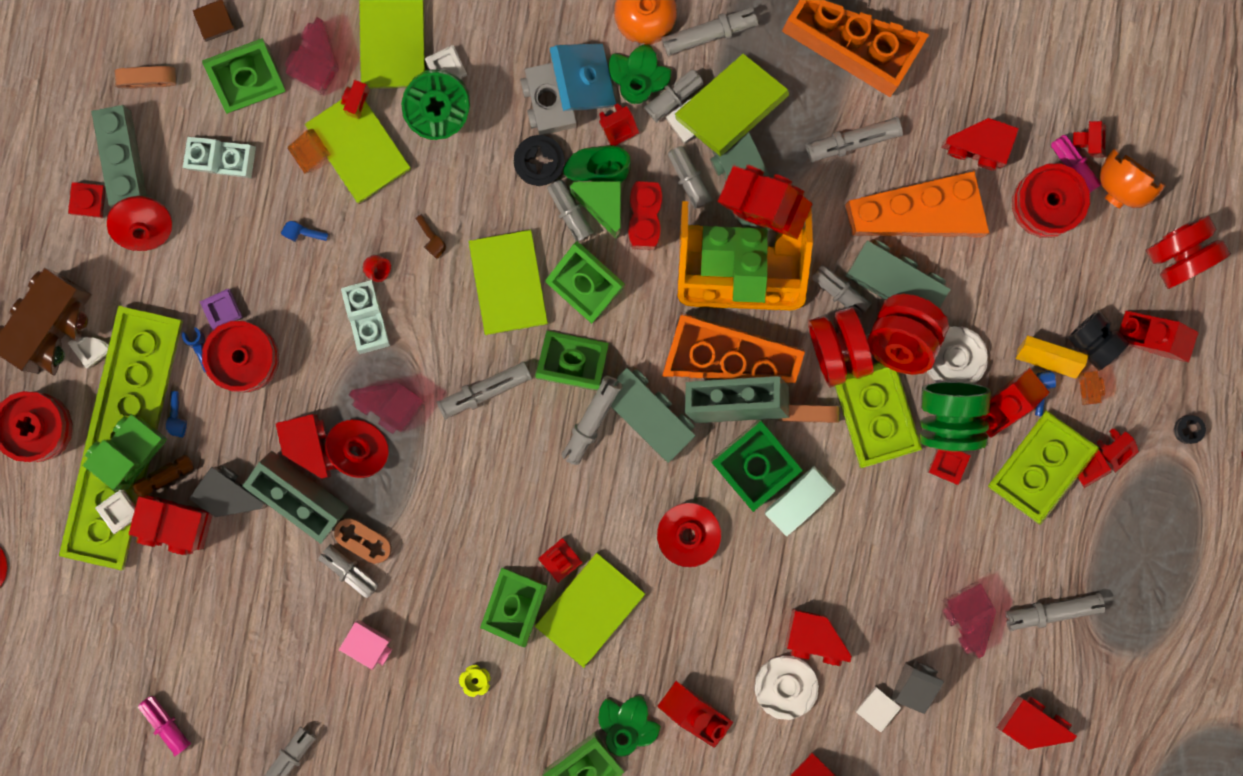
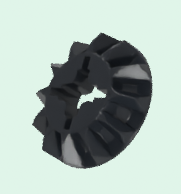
M534 135L526 138L518 145L514 154V167L518 176L525 183L540 187L552 184L562 174L565 163L564 153L560 145L552 138L544 135ZM538 148H541L543 158L553 160V162L543 164L541 174H538L535 164L525 162V160L536 158Z

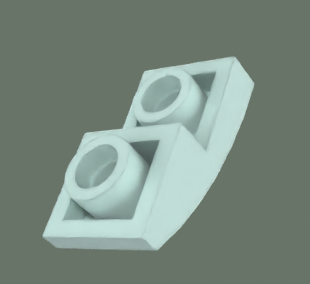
M187 137L183 168L251 178L256 147L248 144L221 142L216 139Z
M372 280L341 288L358 353L363 354L389 347L390 343Z
M813 466L791 484L789 491L766 509L765 515L788 536L810 517L835 492L836 488Z

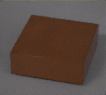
M218 0L192 10L205 42L235 31L223 0Z

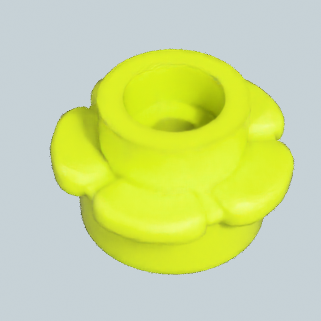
M471 665L466 668L465 672L461 673L459 684L463 687V692L466 695L475 697L478 694L484 695L489 690L491 677L486 669H481L478 665ZM473 678L478 679L477 684L472 683Z

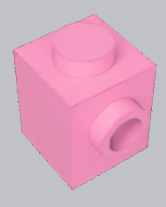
M357 620L339 650L366 667L374 669L377 664L383 666L393 650L388 647L392 639L364 622Z

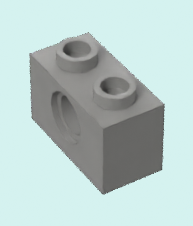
M553 63L525 68L527 78L520 80L524 98L531 96L533 109L527 110L531 129L538 127L539 135H546L577 128L573 110L563 111ZM542 93H554L557 97L556 102L548 107L541 105L539 97Z

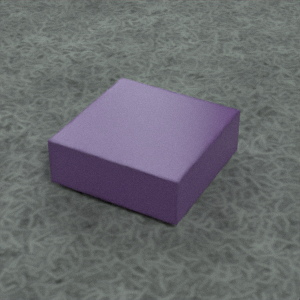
M229 288L200 301L212 330L229 321H238L243 318Z

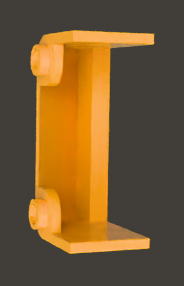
M682 201L677 291L678 299L682 304L692 307L787 311L799 309L804 305L813 246L812 207L798 239L779 233L775 239V247H767L765 303L733 301V277L701 276L703 226L688 225V201Z

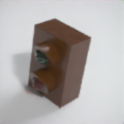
M44 268L42 272L38 271L33 275L28 283L29 291L23 299L19 298L13 304L9 312L12 316L5 326H0V357L21 371L38 374L41 369H44L55 376L59 365L65 359L61 339L66 334L75 341H79L83 330L88 325L85 304L92 294L62 274Z

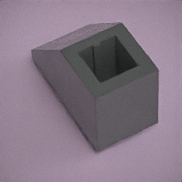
M224 465L221 469L211 467L189 498L214 517L260 510L267 507L266 503L236 481L239 477L238 474Z
M915 661L914 666L905 663L891 699L896 703L925 714L940 691L944 681L936 676L938 671L918 661Z

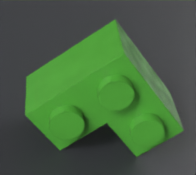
M703 226L701 276L733 277V301L765 303L768 229Z
M132 414L129 417L124 416L119 420L113 429L116 434L111 440H102L101 443L96 441L85 454V457L88 459L82 465L113 490H128L168 440L140 416Z

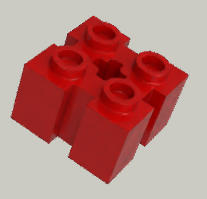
M733 165L718 202L727 209L734 211L733 213L744 221L764 228L767 227L775 232L798 239L813 205L812 202L803 196L805 191L793 186V182L790 179L781 175L774 174L772 179L764 176L765 172L754 166L747 165L743 169Z
M138 496L128 535L137 537L136 543L155 547L156 545L162 546V543L169 545L167 550L169 552L180 555L193 554L196 550L204 549L213 515L204 509L183 505L155 496Z

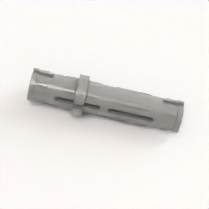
M751 6L727 16L724 13L720 14L718 19L664 36L662 41L669 57L672 54L725 37V39L732 38L734 33L754 26L757 27L758 21Z
M896 116L892 119L842 134L837 131L832 133L831 137L811 143L808 142L805 146L810 162L814 163L815 161L838 155V157L846 156L848 151L895 137L903 136V130L900 120Z
M522 361L520 364L470 387L465 385L461 391L436 402L446 420L448 417L470 407L474 410L478 408L477 404L521 383L530 381L532 378L524 361ZM512 377V379L487 390L488 387ZM482 391V393H480V394H478V395H476V396H473V397H471V398H469V399H467V400H465V401H463V402H461V403L456 404V402L461 401V400H463V399H465V398H468V397L472 396L473 394H476V393Z
M610 376L603 378L580 423L574 425L572 429L573 435L561 454L563 459L567 458L566 461L568 463L580 464L588 446L595 442L598 428L619 391L622 389L620 382L614 386L617 379Z
M1101 593L1044 605L1040 602L1033 603V607L1006 611L1005 617L1009 618V620H1006L1007 627L1010 632L1032 626L1044 628L1047 623L1098 613L1102 614L1105 612V607L1101 606V604H1104Z

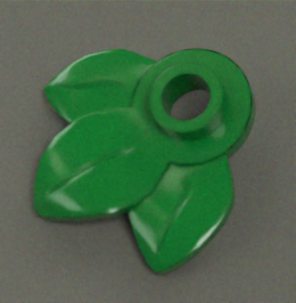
M648 44L637 47L630 54L629 58L614 53L609 61L611 79L620 85L622 97L632 104H640L646 101L652 92L663 90L669 84L671 78V69L657 66L656 53ZM639 84L642 88L634 90L631 88V85Z
M643 696L632 697L623 703L621 707L609 699H605L601 704L598 715L599 725L607 734V748L616 756H628L635 751L636 747L649 746L656 740L661 726L655 722L647 721L648 706ZM624 734L628 738V743L620 745L617 743L616 737Z

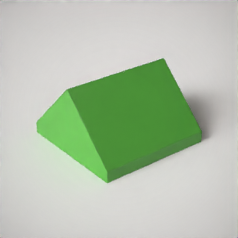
M263 38L202 60L203 66L226 114L286 92L270 46Z
M573 182L570 185L571 195L616 239L620 235V182Z
M578 241L571 246L544 281L591 324L625 288V283Z
M546 331L535 378L597 391L601 385L609 343Z
M501 567L480 628L525 648L548 583Z
M594 732L543 770L542 776H621L625 772L598 734Z

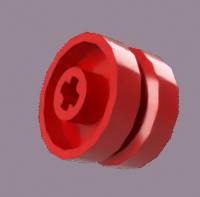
M1061 163L1045 164L1028 173L1017 184L1012 196V212L1017 223L1027 233L1039 238H1054L1074 229L1085 218L1090 206V191L1085 179L1074 168ZM1048 196H1050V201L1055 203L1054 206L1048 203Z
M1209 215L1192 224L1188 222L1164 235L1161 241L1146 249L1153 264H1162L1172 258L1176 261L1164 268L1160 274L1167 289L1189 280L1231 255L1224 240H1215L1205 246L1202 245L1201 242L1213 236L1217 230Z
M909 294L892 295L884 301L867 339L870 353L885 367L896 372L910 375L924 374L931 370L949 329L948 319L939 307L924 298Z
M853 307L836 311L834 317L836 332L831 321L824 315L808 320L809 333L815 355L829 388L846 382V364L850 373L857 379L872 375L874 372L869 344Z
M229 321L217 326L208 335L202 348V364L207 376L217 386L232 392L252 393L264 388L274 378L279 367V350L274 338L265 329L246 321ZM243 351L245 354L244 360L242 362L236 360L237 353L242 354Z
M22 391L9 395L0 403V451L4 455L15 461L44 462L54 459L66 449L72 438L73 422L69 410L61 400L50 394ZM31 424L35 426L34 432L30 430Z

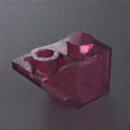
M316 17L313 24L309 22L304 28L301 35L303 42L298 51L293 50L285 63V67L288 68L285 73L292 80L324 96L338 71V65L327 26L322 19Z
M398 382L354 389L349 393V396L354 399V402L351 404L365 415H368L370 411L381 418L378 424L392 434L396 430L404 433L425 404L423 399Z
M974 582L943 599L942 601L946 608L942 612L951 627L956 625L962 636L958 638V641L967 655L972 653L974 657L979 659L985 655L996 610L981 583Z

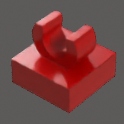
M618 103L614 105L616 112L608 116L603 111L599 113L601 119L599 123L610 146H616L639 133L628 107L622 108Z
M1089 121V132H1073V145L1076 148H1088V154L1092 158H1106V125L1102 121Z
M1111 429L1109 432L1115 441L1110 445H1105L1099 439L1097 445L1109 467L1116 473L1139 453L1135 439L1125 431L1120 435L1117 430Z
M563 538L538 558L558 583L583 563Z

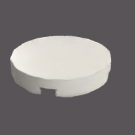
M949 327L931 370L927 371V374L935 383H976L987 369L988 356L985 343L977 333L969 328Z
M789 655L771 658L763 664L755 677L754 685L757 701L764 711L777 719L784 720L795 719L811 710L817 699L819 688L815 672L808 663L798 657Z

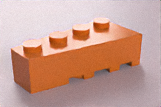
M799 0L782 30L783 33L888 97H891L930 35L921 31L916 33L904 29L902 25L893 22L889 24L873 19L871 15L862 12L858 14L848 11L843 6L825 0Z
M974 171L849 200L845 204L852 236L985 237L990 234Z
M681 312L662 376L717 379L780 376L785 382L796 383L805 351L795 346Z

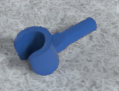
M294 221L287 222L281 231L282 236L296 242L300 234L326 241L328 233L308 229Z
M194 327L198 335L197 339L190 342L188 335L183 332L182 340L194 349L205 373L206 371L202 364V345L204 344L205 336L198 328Z
M1044 371L1036 374L1047 389L1056 387V379L1053 372ZM1045 398L1036 406L1035 416L1043 415Z
M171 391L170 417L166 421V430L170 435L182 438L186 432L187 421L178 419L179 392Z

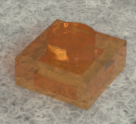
M1098 371L1080 373L1079 383L1082 405L1102 403L1101 397L1105 396V385L1103 378H1099Z

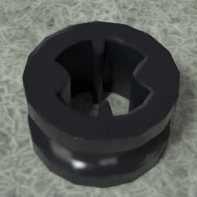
M1194 415L1179 418L1173 428L1176 439L1184 444L1198 443L1206 433L1203 420ZM1188 420L1190 425H1196L1197 427L1191 439H1189L1190 435H1184L1182 429L1187 427L1186 422Z

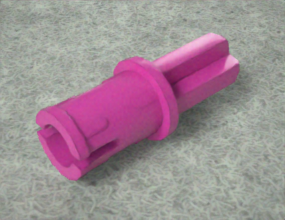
M1062 135L1051 143V148L1061 162L1066 166L1074 168L1085 179L1090 192L1101 185V182H1099L1085 162L1087 157L1082 158L1067 135Z
M149 696L138 705L139 710L155 729L153 734H158L174 757L191 745V742L187 740L174 723L175 717L171 719L154 696Z

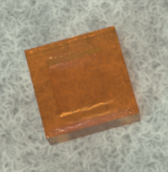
M313 128L306 130L287 147L304 174L313 171L331 155Z

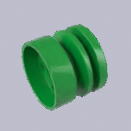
M439 68L425 70L416 75L404 91L401 102L403 118L409 128L420 137L430 140L447 139L459 132L467 120L470 109L469 91L462 79L450 71ZM431 97H436L437 101L445 103V105L441 106V113L436 114L434 109L428 110L427 106L431 103Z
M936 382L924 385L922 387L921 408L923 411L933 415L921 419L920 425L925 429L920 432L921 444L947 451H970L985 448L988 445V436L984 432L989 429V423L977 417L987 415L990 412L991 390L982 385L963 382Z

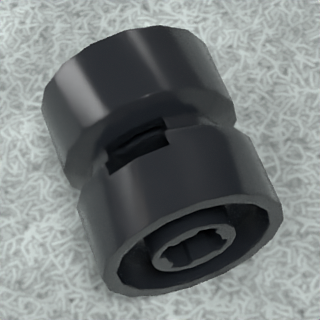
M1097 310L1085 319L1068 336V339L1079 351L1086 350L1088 352V361L1098 371L1115 360L1130 344L1118 330L1112 331L1110 329L1111 322L1100 310Z

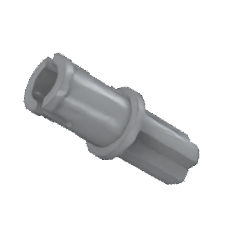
M695 70L689 71L671 87L665 86L666 90L648 105H645V110L656 123L659 122L662 117L677 105L681 107L683 105L681 102L703 85V79Z
M679 146L671 150L668 156L681 180L678 184H682L693 208L696 209L712 201L700 177L701 171L696 172L685 148Z
M557 180L547 187L548 192L561 213L559 218H563L575 242L593 234V230L580 210L581 204H576L564 181Z
M821 265L812 276V279L834 297V302L838 300L846 308L853 307L858 318L872 304L850 286V281L845 282L826 265Z
M330 544L323 551L324 555H320L318 560L340 577V582L346 581L365 598L370 597L376 591L378 583L357 566L358 562L356 560L353 562L349 560L334 545Z
M300 726L285 749L279 750V757L264 776H288L295 766H300L299 760L317 738L312 734L310 735L309 731Z

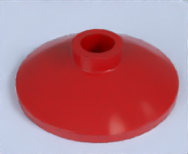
M132 196L117 202L111 208L107 216V230L113 241L121 247L132 251H148L159 247L168 239L172 231V218L167 208L159 201L145 196Z
M345 420L336 424L330 430L325 442L326 454L332 465L340 472L351 477L366 478L377 474L386 464L389 455L388 444L383 434L373 425L361 420ZM350 451L356 452L358 456L353 455Z
M683 503L674 506L663 515L657 529V541L663 555L672 563L682 567H697L708 562L716 554L721 542V529L717 518L710 510L699 504ZM685 529H692L694 531L695 537L693 540L686 541L683 539L682 534Z

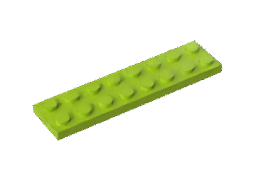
M118 306L59 552L60 557L116 570H124L132 535H128L131 523L118 533L113 534L95 509V507L119 490L111 489L82 465L88 459L85 457L86 452L96 441L101 443L102 440H111L116 434L113 429L124 416L138 415L153 428L158 429L183 320ZM149 464L145 467V469L141 472V474L137 477L135 481L143 477L146 478ZM131 485L125 491L136 505L138 496Z

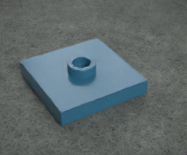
M603 44L556 45L549 48L563 111L611 108L616 104Z

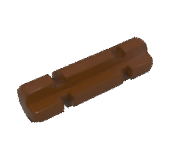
M183 455L175 459L173 464L170 462L148 474L147 478L143 477L135 481L132 485L137 496H147L153 492V489L158 490L178 479L179 475L184 476L191 472L194 465L187 455Z

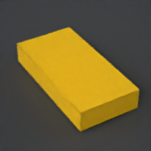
M1028 335L1018 348L1015 359L1076 379L1086 366L1088 355Z

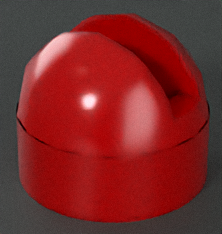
M372 255L364 260L362 268L364 274L369 279L379 283L389 276L391 263L380 255Z

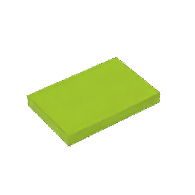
M359 0L361 82L367 84L369 89L406 88L416 75L425 71L424 0Z
M742 54L675 113V118L721 157L789 96V92L786 87L745 54Z
M340 100L305 123V126L356 202L360 204L411 170V168L367 102L364 104L360 118L357 119L348 116L344 112L345 105H342Z
M527 230L468 241L485 336L548 325L532 231Z
M880 362L873 364L874 372L872 375L857 379L850 372H847L846 382L834 386L860 469L922 450L899 374L885 367Z
M1046 410L989 483L988 488L1041 526L1099 451V447Z
M596 552L534 627L584 668L646 593Z

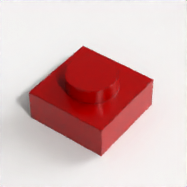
M354 80L352 87H346L341 104L345 105L343 110L348 116L360 118L370 91L367 84Z
M72 182L68 214L103 219L105 186Z
M1100 451L1096 453L1078 476V480L1083 488L1112 473L1111 468Z
M937 449L927 473L959 485L970 455L961 451Z

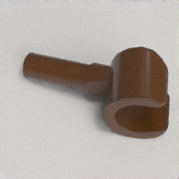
M418 215L415 219L425 235L430 239L424 248L438 259L446 250V244L432 231L423 215Z

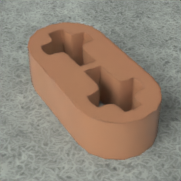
M170 66L131 67L115 70V86L117 88H155L176 85V69Z
M789 405V418H780L778 421L839 423L840 407Z
M348 518L340 521L335 527L334 537L336 541L368 562L374 564L382 563L390 557L392 552L390 540L362 522ZM353 524L355 526L354 532L363 538L360 542L354 538L345 541L343 539L345 533L341 531L342 527H350ZM368 540L374 544L379 540L382 541V549L385 550V554H378L375 558L372 557V549L364 545L365 541Z

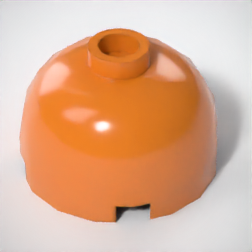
M616 0L614 5V20L618 30L627 40L652 45L661 41L662 37L667 36L672 31L677 19V4L675 0Z
M1114 148L1105 159L1099 176L1102 187L1108 193L1105 199L1119 209L1123 205L1131 208H1143L1151 204L1166 187L1165 183L1161 181L1157 186L1153 182L1155 177L1153 173L1127 155L1123 159L1118 158L1119 150Z

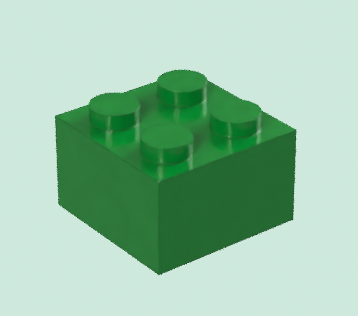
M757 420L710 460L752 512L803 471L761 420Z

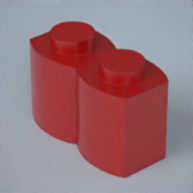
M636 181L632 187L630 194L632 218L628 231L629 243L632 249L655 250L658 245L661 231L658 215L662 203V191L658 182Z

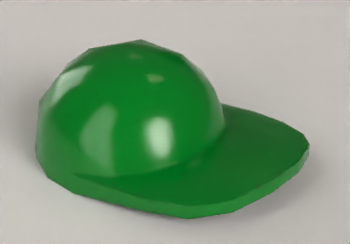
M616 146L584 148L573 153L564 166V175L575 181L620 182L621 185L631 171V159L626 150Z

